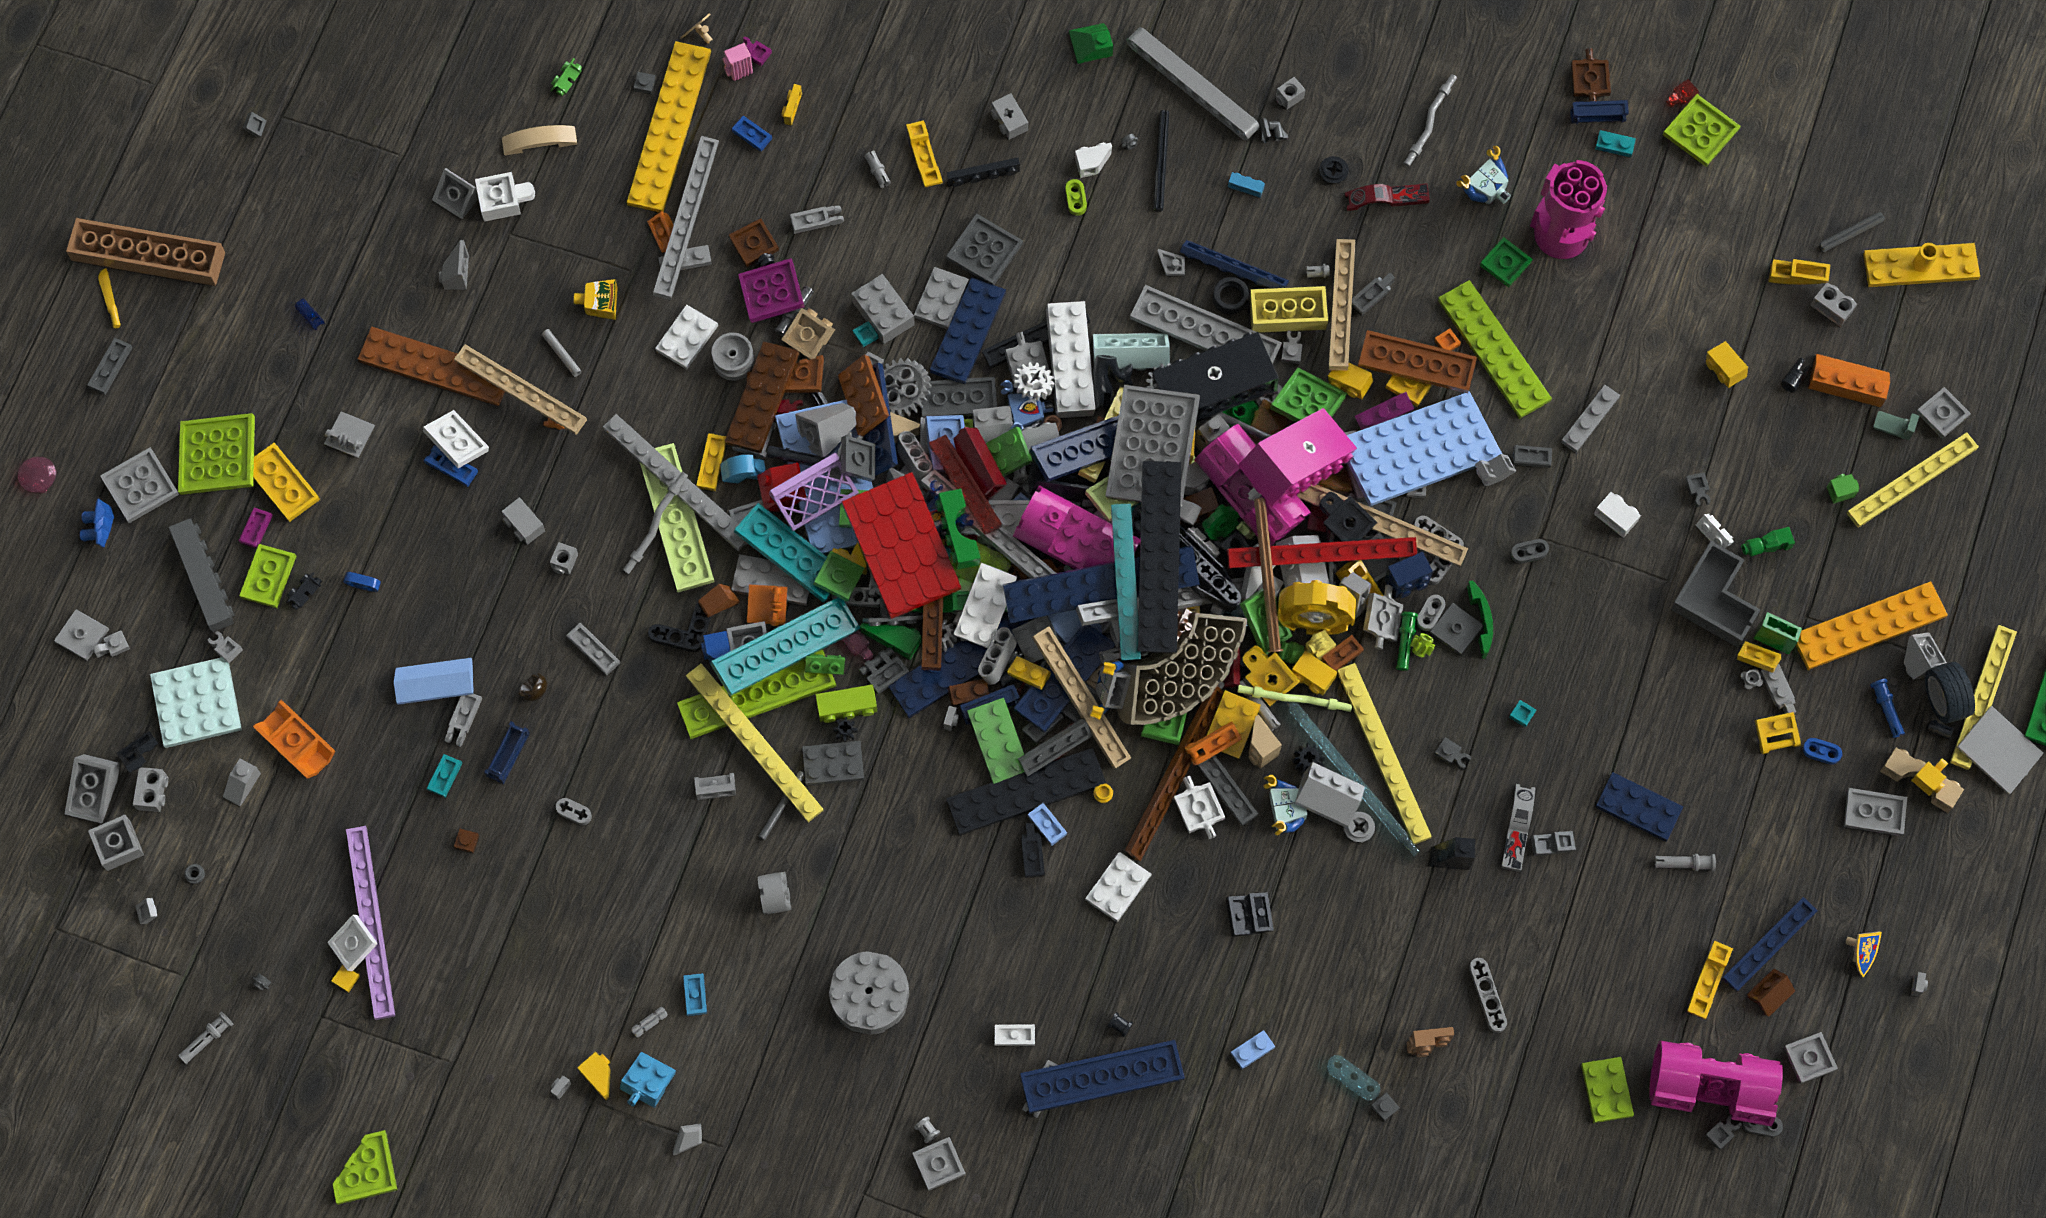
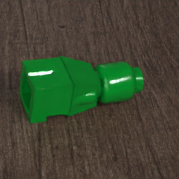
M1790 527L1773 530L1761 539L1757 537L1746 540L1745 544L1741 545L1744 555L1755 556L1765 552H1776L1782 548L1784 550L1792 549L1795 541Z

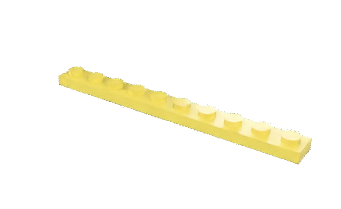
M1356 664L1338 669L1337 674L1352 704V708L1412 844L1415 845L1431 839L1430 831Z
M700 664L686 675L687 679L809 823L823 811L820 804L706 668Z

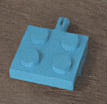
M641 1052L622 1079L620 1090L631 1095L627 1101L629 1105L635 1106L639 1099L655 1108L663 1096L666 1087L674 1077L676 1070Z

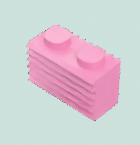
M745 43L724 51V70L728 77H732L733 81L753 73L751 55Z

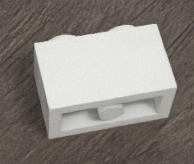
M1612 492L1599 504L1594 513L1595 516L1623 538L1634 527L1641 516L1636 508L1628 506L1621 496Z

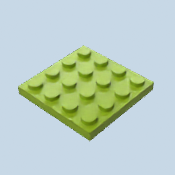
M252 413L180 421L178 493L183 495L253 487L255 416Z

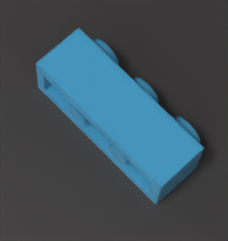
M1233 172L1228 182L1229 188L1261 198L1265 185L1261 180H1254L1249 176L1245 177Z

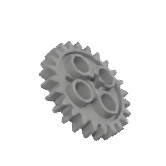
M902 358L899 359L898 363L892 360L891 366L886 363L887 369L884 370L890 412L896 415L899 414L901 417L904 416V413L910 416L911 410L917 413L916 407L923 408L921 402H927L928 400L925 395L931 394L927 390L932 387L929 383L931 378L927 375L928 372L921 364L918 365L915 360L911 362L909 358L906 359L905 363Z

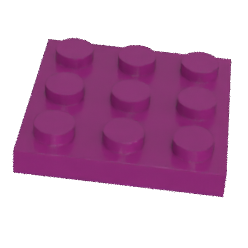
M792 258L738 274L751 323L805 307Z

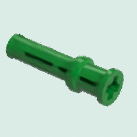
M1405 611L1401 612L1402 624L1399 628L1401 639L1396 669L1400 671H1408L1410 644L1412 636L1416 634L1414 628L1415 621L1418 618L1417 613Z

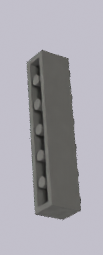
M190 518L170 526L169 529L209 628L212 632L234 624L232 617L235 614L231 605L227 606L225 600H228L225 590H221L219 587L221 580L218 573H214L212 567L215 565L211 556L207 557L205 551L208 548L204 539L200 540L199 534H201V530L198 524H194Z

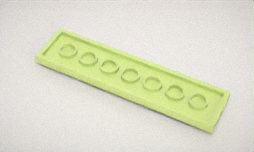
M674 443L655 448L682 472ZM640 463L655 513L656 508L669 490L666 485ZM675 495L663 511L658 527L677 592H682L713 583L714 578L695 513Z

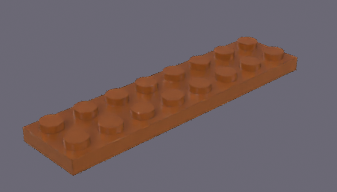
M371 327L358 357L360 363L496 406L500 405L505 391L455 362L454 358L458 353L375 327Z

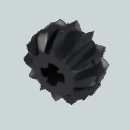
M1306 743L1305 748L1300 745L1298 747L1299 751H1294L1293 753L1295 758L1292 759V763L1296 764L1294 769H1301V775H1303L1312 762L1324 767L1322 762L1326 758L1321 756L1323 753L1322 749L1316 751V744L1313 745V748H1310L1309 743ZM1306 757H1310L1312 762L1309 763Z

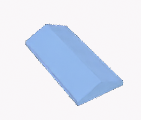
M472 658L396 668L394 688L397 704L473 694Z

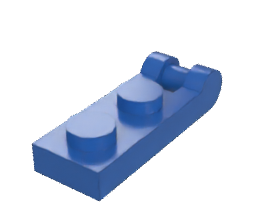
M435 445L431 449V454L423 460L428 466L434 467L467 487L478 473V470L469 464L457 468Z

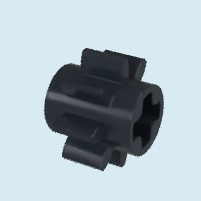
M847 717L843 721L837 720L838 727L833 728L834 732H839L836 735V739L842 738L844 742L850 738L854 740L853 733H858V729L853 728L855 721L849 722ZM845 727L848 728L847 733L843 732Z

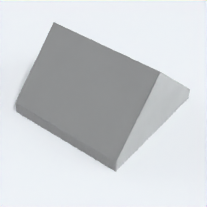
M445 168L432 200L462 219L479 198L475 186Z

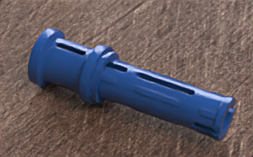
M1881 679L1873 682L1870 686L1874 688L1877 696L1876 701L1878 704H1881L1893 738H1896L1900 734L1904 735L1905 732L1893 705V694H1890L1886 684L1888 681L1887 679Z

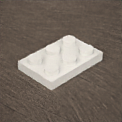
M686 305L655 349L658 353L688 369L718 327V323Z
M454 410L423 427V432L457 468L488 452L489 447Z
M1119 852L1085 900L1118 922L1149 880L1151 873Z

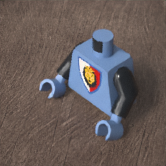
M1006 380L1000 384L1005 387L1001 390V393H1009L1008 406L1011 408L1013 422L1010 429L1020 427L1022 431L1026 427H1039L1043 424L1044 413L1053 412L1051 400L1040 402V399L1037 401L1035 398H1032L1029 401L1028 396L1022 398V392L1017 394V388L1010 381Z

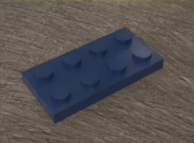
M1612 772L1596 805V808L1667 842L1684 807Z

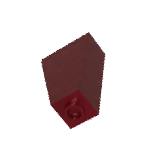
M964 427L953 438L968 498L977 506H984L1007 483L978 428Z

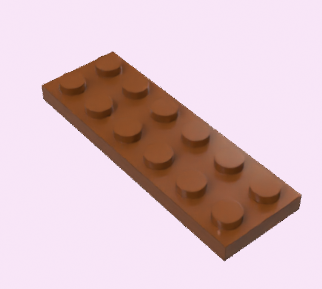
M1367 330L1358 367L1468 393L1477 357Z

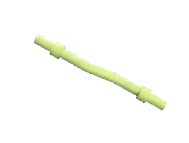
M1239 685L1237 691L1238 693L1252 695L1254 698L1260 699L1263 697L1284 702L1308 703L1327 707L1328 710L1333 711L1338 709L1351 712L1352 704L1337 702V699L1329 698L1327 700L1307 695L1283 694L1263 690L1262 687L1257 686L1253 688Z

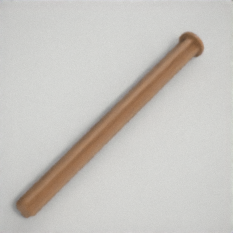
M1265 498L1254 499L1270 648L1268 652L1283 651V649H1281L1266 502Z

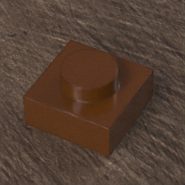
M459 829L454 848L474 854L479 833Z

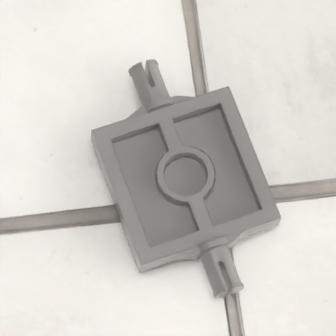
M1023 332L1016 333L1018 345L1004 350L1012 381L1017 369H1021L1023 364L1028 367L1029 362H1031L1032 366H1035L1036 363H1039V367L1045 365V371L1049 370L1042 342L1025 343Z
M1385 585L1384 596L1376 593L1369 594L1363 627L1364 631L1376 636L1374 648L1379 650L1383 649L1384 639L1391 642L1397 641L1401 612L1403 610V604L1396 602L1391 597L1393 586Z

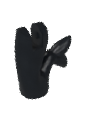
M1110 355L1096 356L1092 374L1095 408H1102V406L1110 408L1114 400V390L1108 375L1122 386H1133L1130 379L1133 373L1132 364H1129L1120 371L1116 357Z

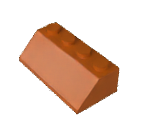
M1816 354L1808 389L1882 407L1887 399L1890 373Z

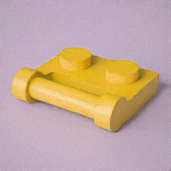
M1794 712L1754 720L1762 754L1785 747L1801 746ZM1791 733L1790 739L1767 743V737Z

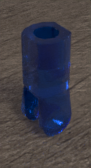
M304 298L295 304V308L315 331L318 326L325 324L320 315Z

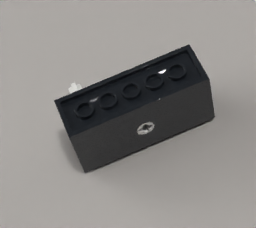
M1259 332L1246 333L1240 339L1228 340L1224 345L1219 347L1217 345L1212 346L1206 352L1194 353L1190 358L1185 360L1178 359L1172 365L1160 366L1152 372V385L1154 389L1200 395L1196 422L1276 392L1279 379Z

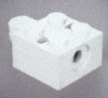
M512 172L475 179L484 222L520 215L519 203L531 201L535 197L533 185L530 182L515 185Z

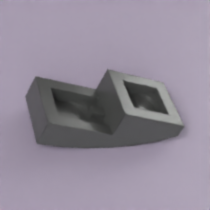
M1573 831L1554 832L1553 834L1533 835L1531 837L1534 856L1560 854L1576 850Z

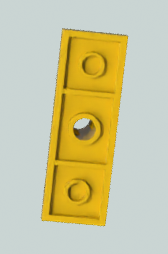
M1925 243L1921 247L1865 250L1863 252L1868 287L1979 280L1980 278L1975 243L1951 245Z

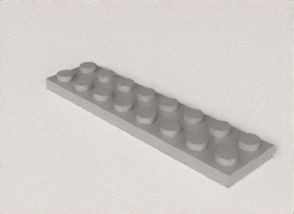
M1147 285L1144 286L1130 315V319L1168 334L1204 351H1207L1212 346L1217 345L1219 347L1224 345L1228 340L1240 339L1246 333H1256V331ZM1259 333L1273 364L1282 342Z

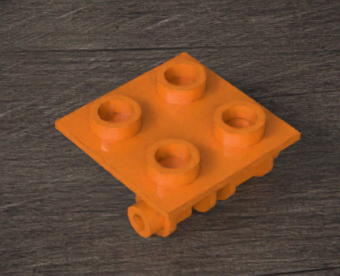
M749 584L747 623L765 621V624H771V626L784 625L786 622L787 587Z

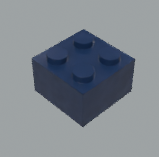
M1420 552L1388 566L1385 581L1387 585L1393 586L1392 595L1394 599L1398 597L1405 598L1411 594V591L1425 589L1430 582L1433 570L1424 553Z

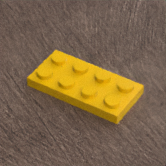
M275 443L254 457L253 478L289 522L320 500L319 496Z

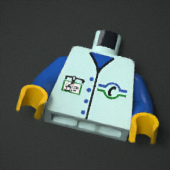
M1493 146L1494 154L1491 149H1488L1486 152L1493 159H1489L1470 178L1467 175L1461 176L1463 182L1461 180L1457 181V186L1464 187L1463 190L1472 201L1491 204L1497 198L1505 204L1511 197L1505 191L1508 184V175L1499 156L1500 148Z
M1273 775L1264 777L1269 782L1264 785V788H1273L1270 789L1269 797L1275 822L1272 827H1276V830L1278 829L1275 835L1295 832L1307 817V809L1295 804L1299 789L1292 784L1277 780Z

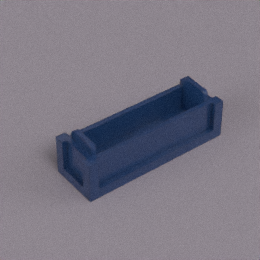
M1627 100L1573 102L1570 109L1571 124L1621 121L1623 123L1626 122V115L1629 114Z
M1014 684L960 705V712L966 725L971 724L967 713L970 709L1004 698L1007 708L1013 705L1016 706L1020 697Z
M511 721L509 723L510 727L491 765L484 772L486 777L502 784L505 783L530 734L527 728H520Z

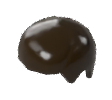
M539 673L537 674L538 676L531 675L518 692L527 701H536L546 692L547 681Z

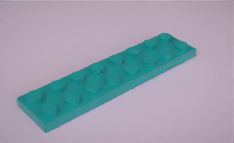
M838 597L711 661L710 664L729 696H732L806 658V656H810L859 631L860 626L844 600Z

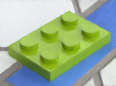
M259 544L239 595L240 598L277 608L296 555Z
M1617 1057L1582 1063L1581 1067L1593 1123L1633 1117L1634 1113L1622 1058Z

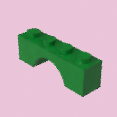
M962 489L939 493L935 505L937 511L941 512V527L946 530L947 547L950 546L952 551L950 553L951 563L955 564L957 570L978 566L981 557L976 540L965 538L956 527V520L965 513L966 508Z

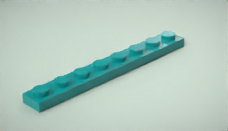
M1131 503L1111 505L1120 655L1121 660L1141 659V653H1137L1138 606Z

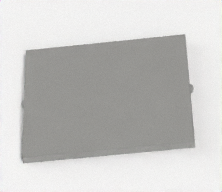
M1993 706L1989 707L1957 746L1965 756L2008 795L2028 775L2030 769L2043 755L2039 748Z

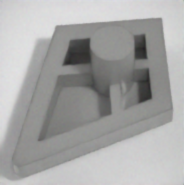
M1158 249L1157 252L1165 274L1168 276H1185V257Z
M701 1124L680 1127L672 1151L673 1155L702 1144Z

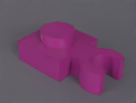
M743 37V42L747 44L746 47L751 55V60L762 66L771 55L772 50L757 40L752 44L748 37Z

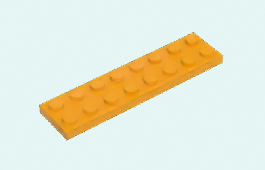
M1930 581L1802 630L1796 647L1807 670L1946 618L1948 614Z

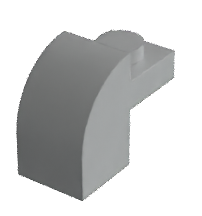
M1499 454L1489 462L1480 460L1475 464L1477 475L1482 480L1484 486L1502 481L1516 472L1508 455Z

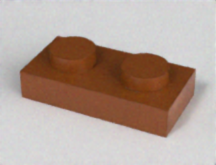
M1351 635L1322 656V661L1337 671L1360 655L1364 649L1354 636Z

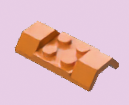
M282 700L278 702L275 710L264 721L253 726L307 779L316 776L331 761L335 750Z

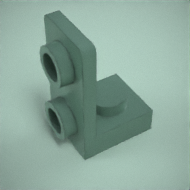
M1878 411L1873 428L1909 440L1915 431L1919 415L1912 413L1909 419H1903Z

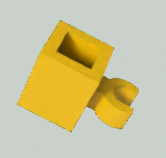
M1943 758L1935 767L1927 762L1911 781L1929 796L1933 792L1938 793L1945 785L1942 782L1946 776L1941 771L1948 763Z

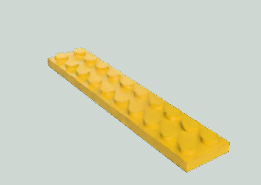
M675 41L628 196L627 205L655 212H664L710 58L711 49Z

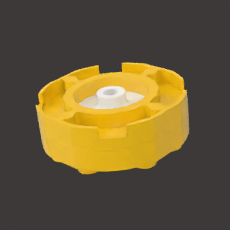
M1312 580L1311 583L1294 582L1279 593L1277 617L1279 622L1291 631H1295V628L1298 627L1306 629L1307 635H1313L1323 630L1328 635L1340 634L1348 631V625L1354 626L1356 599L1344 586L1326 584L1320 580Z

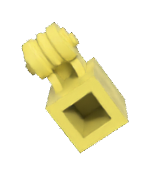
M1323 630L1312 635L1311 640L1305 645V651L1321 661L1322 656L1335 648L1336 644L1326 631Z

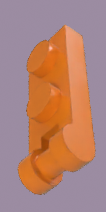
M1231 721L1197 742L1188 744L1185 750L1187 754L1191 755L1193 765H1198L1239 742L1242 738ZM1202 748L1204 752L1199 754L1197 751Z

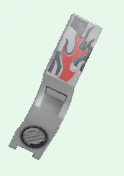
M1519 784L1515 786L1513 810L1501 865L1503 869L1521 872L1534 806V787L1527 789L1520 787Z

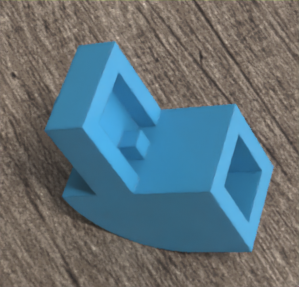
M753 455L734 456L720 464L723 482L738 484L746 478L758 480L757 475L765 471L764 460L753 459Z

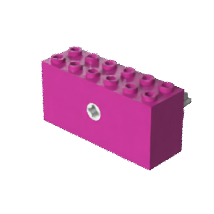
M1322 408L1259 442L1238 466L1249 478L1253 489L1248 493L1249 500L1253 499L1254 501V499L1260 498L1263 495L1271 506L1277 503L1281 505L1289 497L1294 498L1300 493V490L1304 492L1311 484L1315 486L1322 479L1326 480L1333 473H1338L1343 468L1342 464L1347 463L1354 457L1352 453L1357 447L1327 411Z

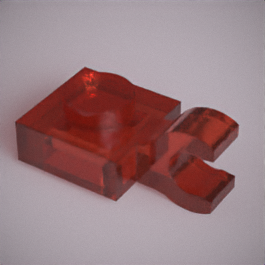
M1687 79L1674 88L1673 94L1668 97L1667 103L1670 107H1673L1680 101L1685 105L1696 94L1699 95V91Z

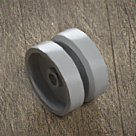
M727 333L716 339L711 353L716 372L727 380L736 381L745 378L747 373L751 372L754 367L751 342L739 333Z

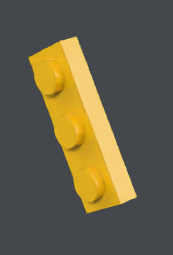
M708 433L696 485L699 489L716 491L721 470L720 464L723 461L726 448V436Z

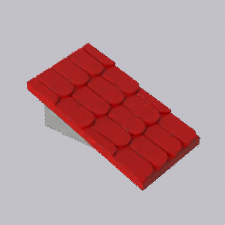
M913 472L842 501V506L891 619L961 590L958 577Z

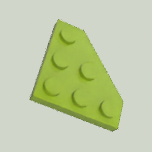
M386 1131L365 1135L361 1140V1144L355 1153L353 1152L345 1164V1168L333 1183L337 1205L396 1191L397 1185Z

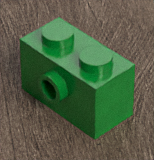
M1767 612L1757 627L1754 639L1789 655L1799 640L1802 628Z

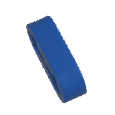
M346 572L343 580L349 586L371 592H378L381 584L378 579L353 572Z

